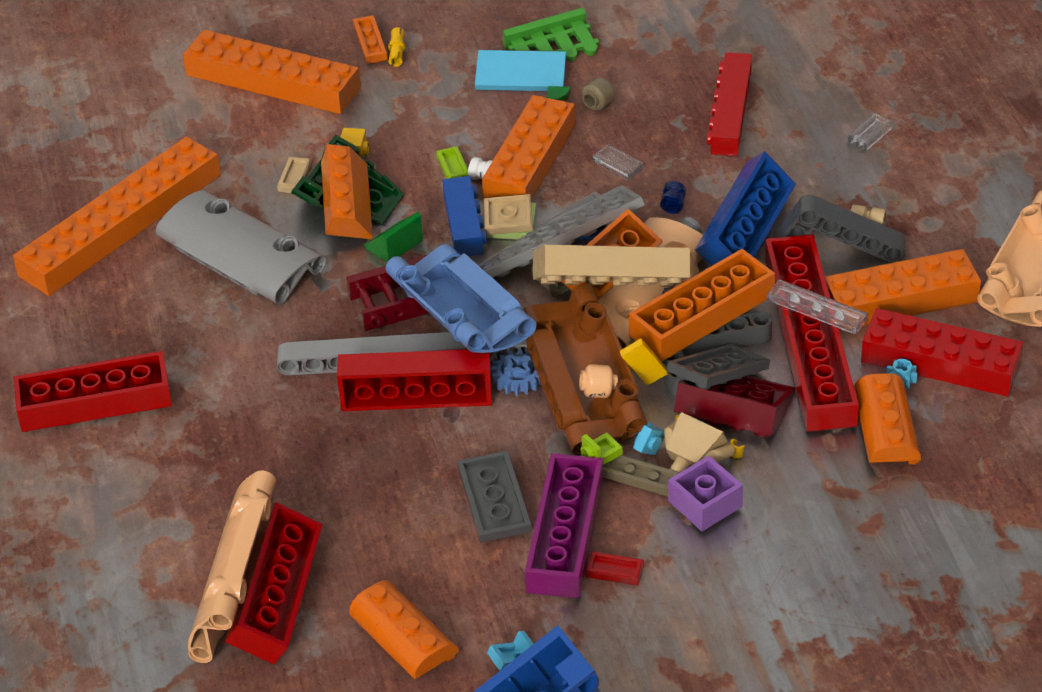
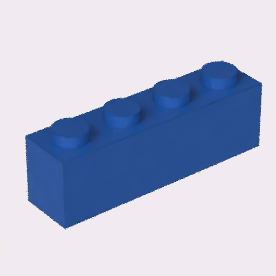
M470 176L442 179L453 249L460 255L463 253L467 256L482 255L483 245L487 244L485 230H481L484 229L482 215H478L481 213L479 200H475L478 198L476 185L471 184Z

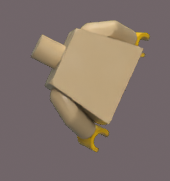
M682 412L680 415H676L675 421L664 429V446L669 457L674 461L670 470L682 472L708 455L719 463L729 457L739 459L744 453L745 445L738 447L736 439H731L730 444H727L728 442L723 431Z

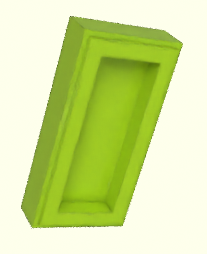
M458 146L436 151V158L446 179L468 176V168Z

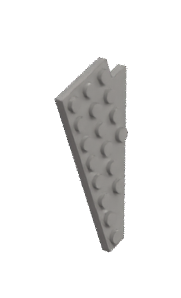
M623 185L602 195L596 191L592 192L478 266L492 278L496 276L503 277L511 272L510 269L514 267H523L530 264L533 259V250L543 245H570L575 242V238L582 235L589 236L597 231L596 228L610 225L627 209L635 214L645 204L641 196Z

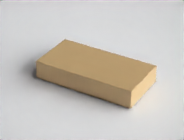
M289 157L277 185L278 192L291 193L302 176L307 178L312 166L311 159Z

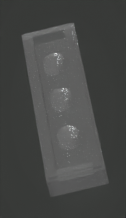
M780 279L767 293L768 301L855 335L867 321L868 313Z

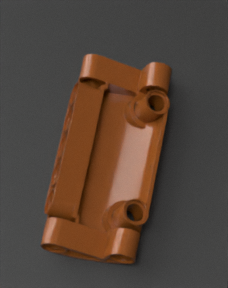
M586 283L580 284L572 290L569 301L534 304L523 309L536 322L535 332L526 339L529 354L556 425L560 431L564 430L573 454H582L581 437L585 434L594 440L608 433L615 441L621 443L639 433L643 426L647 425V420L637 398L638 386L629 365L621 357L620 350L622 348L607 310L598 302L593 287ZM589 364L608 365L611 367L613 374L617 375L618 382L615 390H612L608 398H590L585 396L584 391H580V372L585 370Z

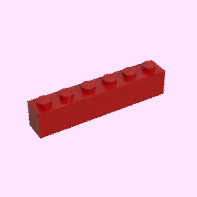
M725 52L724 61H720L719 74L722 75H717V88H715L714 102L712 104V116L714 117H710L709 130L712 131L707 133V145H711V154L738 156L752 72V54Z

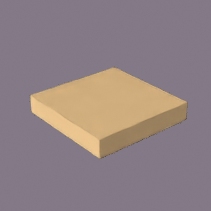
M531 195L484 198L486 235L533 231Z

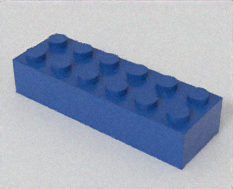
M765 151L745 163L695 248V251L710 266L740 249L755 257L796 185Z

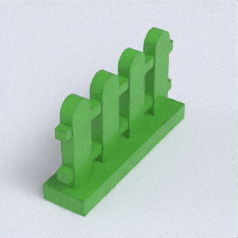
M583 7L503 30V47L505 51H530L529 48L535 47L537 51H553L549 42L555 41L559 49L554 51L566 52V60L569 62L577 59L578 51L583 50L589 56L595 55L597 53V46H599L598 38L593 39L589 32L591 26L589 23H586V12ZM575 35L579 43L573 45L569 36Z

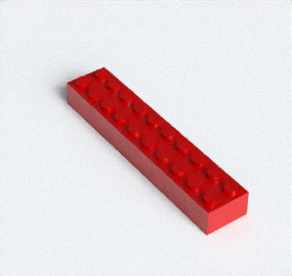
M814 234L766 239V267L775 273L774 300L806 432L857 427L859 404Z

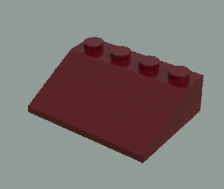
M751 376L730 380L726 384H717L709 389L699 388L696 386V383L689 380H681L678 383L673 412H682L693 418L705 419V422L708 424L719 425L721 423L729 425V428L735 431L748 430L754 432L756 436L769 437L778 430L794 396L796 387Z

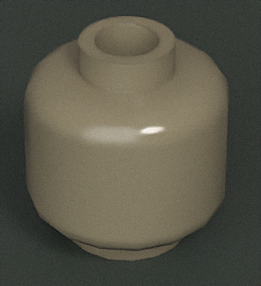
M595 78L582 90L583 103L595 111L602 110L615 97L613 86L604 78Z

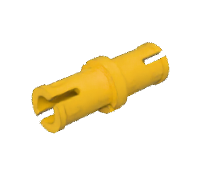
M399 27L392 29L391 41L388 44L390 52L388 61L392 65L394 60V67L402 65L403 52L405 51V31L402 29L400 35Z

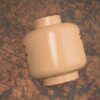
M589 364L585 370L580 372L579 388L580 391H584L586 397L608 398L612 390H615L618 377L613 374L611 367L608 365Z

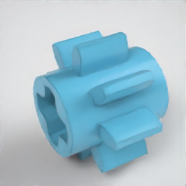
M898 359L894 360L893 366H887L886 373L896 374L904 380L905 390L910 389L911 383H917V366L912 365L910 361Z

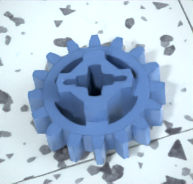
M519 349L514 354L510 350L508 351V356L500 354V360L493 361L494 366L491 367L492 383L497 384L498 390L505 388V394L508 395L511 391H514L515 396H518L519 392L523 391L524 394L528 395L529 389L537 391V385H541L529 351L523 354L522 350Z

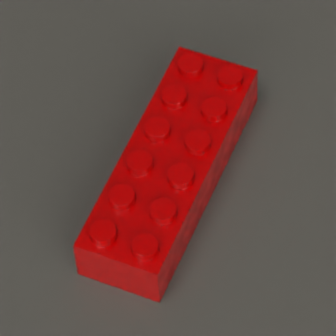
M876 308L862 340L861 362L887 368V366H893L894 360L906 359L912 365L917 366L916 373L918 376L1009 397L1021 364L1023 341Z
M464 349L338 354L337 382L341 411L492 406L490 352L477 353Z
M163 351L13 376L16 412L22 432L172 406Z
M277 502L272 505L269 520L261 521L244 577L247 585L246 597L243 604L238 603L232 627L227 632L226 643L272 664H275L287 650L323 524Z

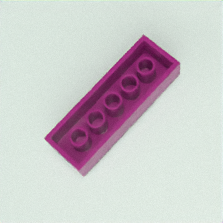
M551 453L525 568L526 593L580 598L604 480L603 458Z

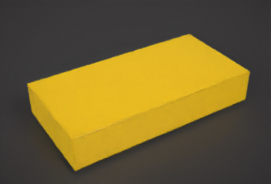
M641 338L620 350L621 357L647 386L668 374L667 367Z

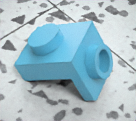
M647 421V425H644L638 433L633 448L640 453L656 455L664 439V430Z
M518 631L513 643L492 644L487 654L500 671L534 643L525 631Z

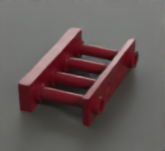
M427 255L405 261L409 265L414 266ZM386 266L346 277L350 299L361 298L366 308L362 310L365 331L429 314L414 298L408 297L398 300L393 289L401 286L387 274ZM384 291L389 303L375 307L370 295Z

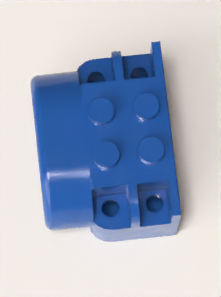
M557 625L474 692L601 691L598 688L599 678L595 670Z

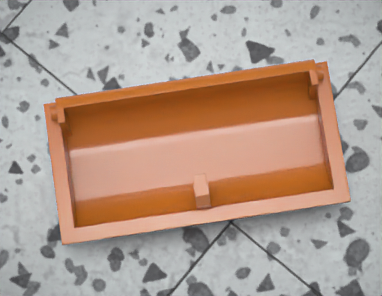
M890 373L870 374L861 377L855 383L854 389L859 404L858 413L869 463L908 461V464H917L921 461V454L904 380L900 376Z
M382 580L363 590L350 605L349 615L414 679H417L441 663L454 659L455 655L459 653L458 646L446 637L433 622L388 580Z

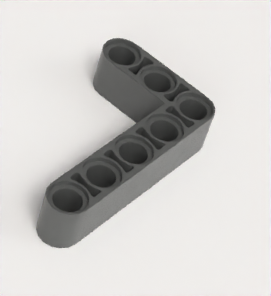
M814 195L801 197L776 232V238L810 235L814 230L891 263L900 262L905 257V236L901 232Z
M765 311L742 314L665 359L662 363L667 367L668 361L727 344H734L744 348L768 343L772 338V316ZM668 372L662 378L668 393L676 396L678 383L681 379H678L675 374Z

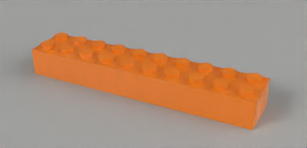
M184 137L15 253L13 258L18 277L47 296L52 295L163 217L180 200L200 191L220 177L221 171L218 154L189 137Z

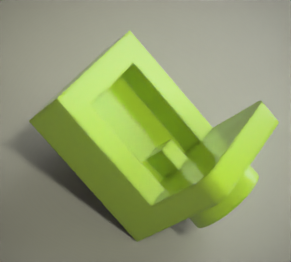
M608 433L594 440L587 434L581 437L582 456L603 458V465L623 455V447Z

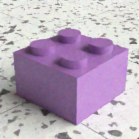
M708 455L668 479V502L698 529L704 531L743 507V485Z

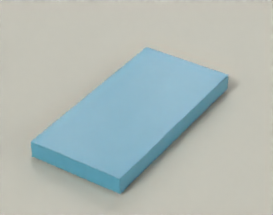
M478 50L475 90L548 91V86L564 87L566 52Z

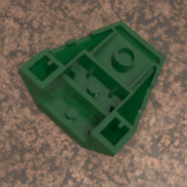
M335 134L328 144L349 146L367 163L372 222L383 225L404 196V193L385 174L382 176L374 168V163L370 160L366 161L359 154L360 150L355 145ZM320 160L307 178L302 176L291 193L311 205L324 208Z

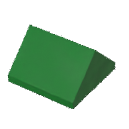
M416 212L398 221L364 244L365 248L385 262H388L393 257H400L423 241L420 213Z

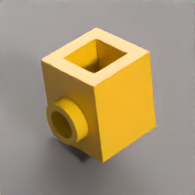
M343 128L341 138L355 145L360 150L359 154L363 158L365 155H368L370 146L366 137V129Z

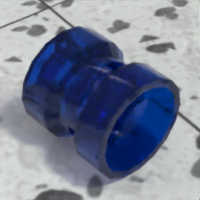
M678 181L667 182L663 188L660 206L665 212L675 214L683 209L686 187Z

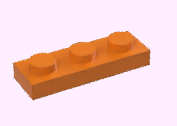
M374 15L353 19V26L366 64L388 60Z

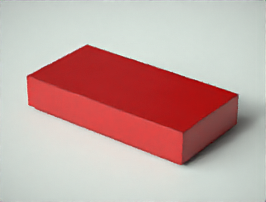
M591 551L585 571L586 577L638 586L644 568V559Z

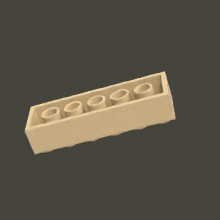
M543 245L533 250V280H541L543 285H552L565 281V285H579L582 282L589 281L590 285L598 286L613 281V286H627V283L636 282V286H651V284L660 282L661 287H673L675 284H681L682 280L690 278V248Z

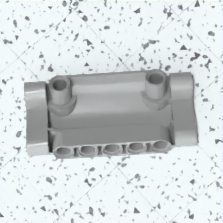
M205 190L192 193L176 203L163 216L156 227V235L171 243L181 253L257 296L260 294L276 304L285 302L306 270L317 275L326 265V257L300 243L295 237L285 235L234 207L226 199H220Z

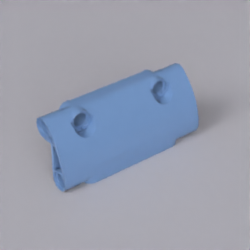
M448 244L439 246L414 266L409 265L399 256L391 258L386 264L387 274L405 290L408 297L414 298L451 333L455 341L461 342L471 352L489 353L505 350L523 342L536 330V322L524 312L520 303L466 254L460 255Z

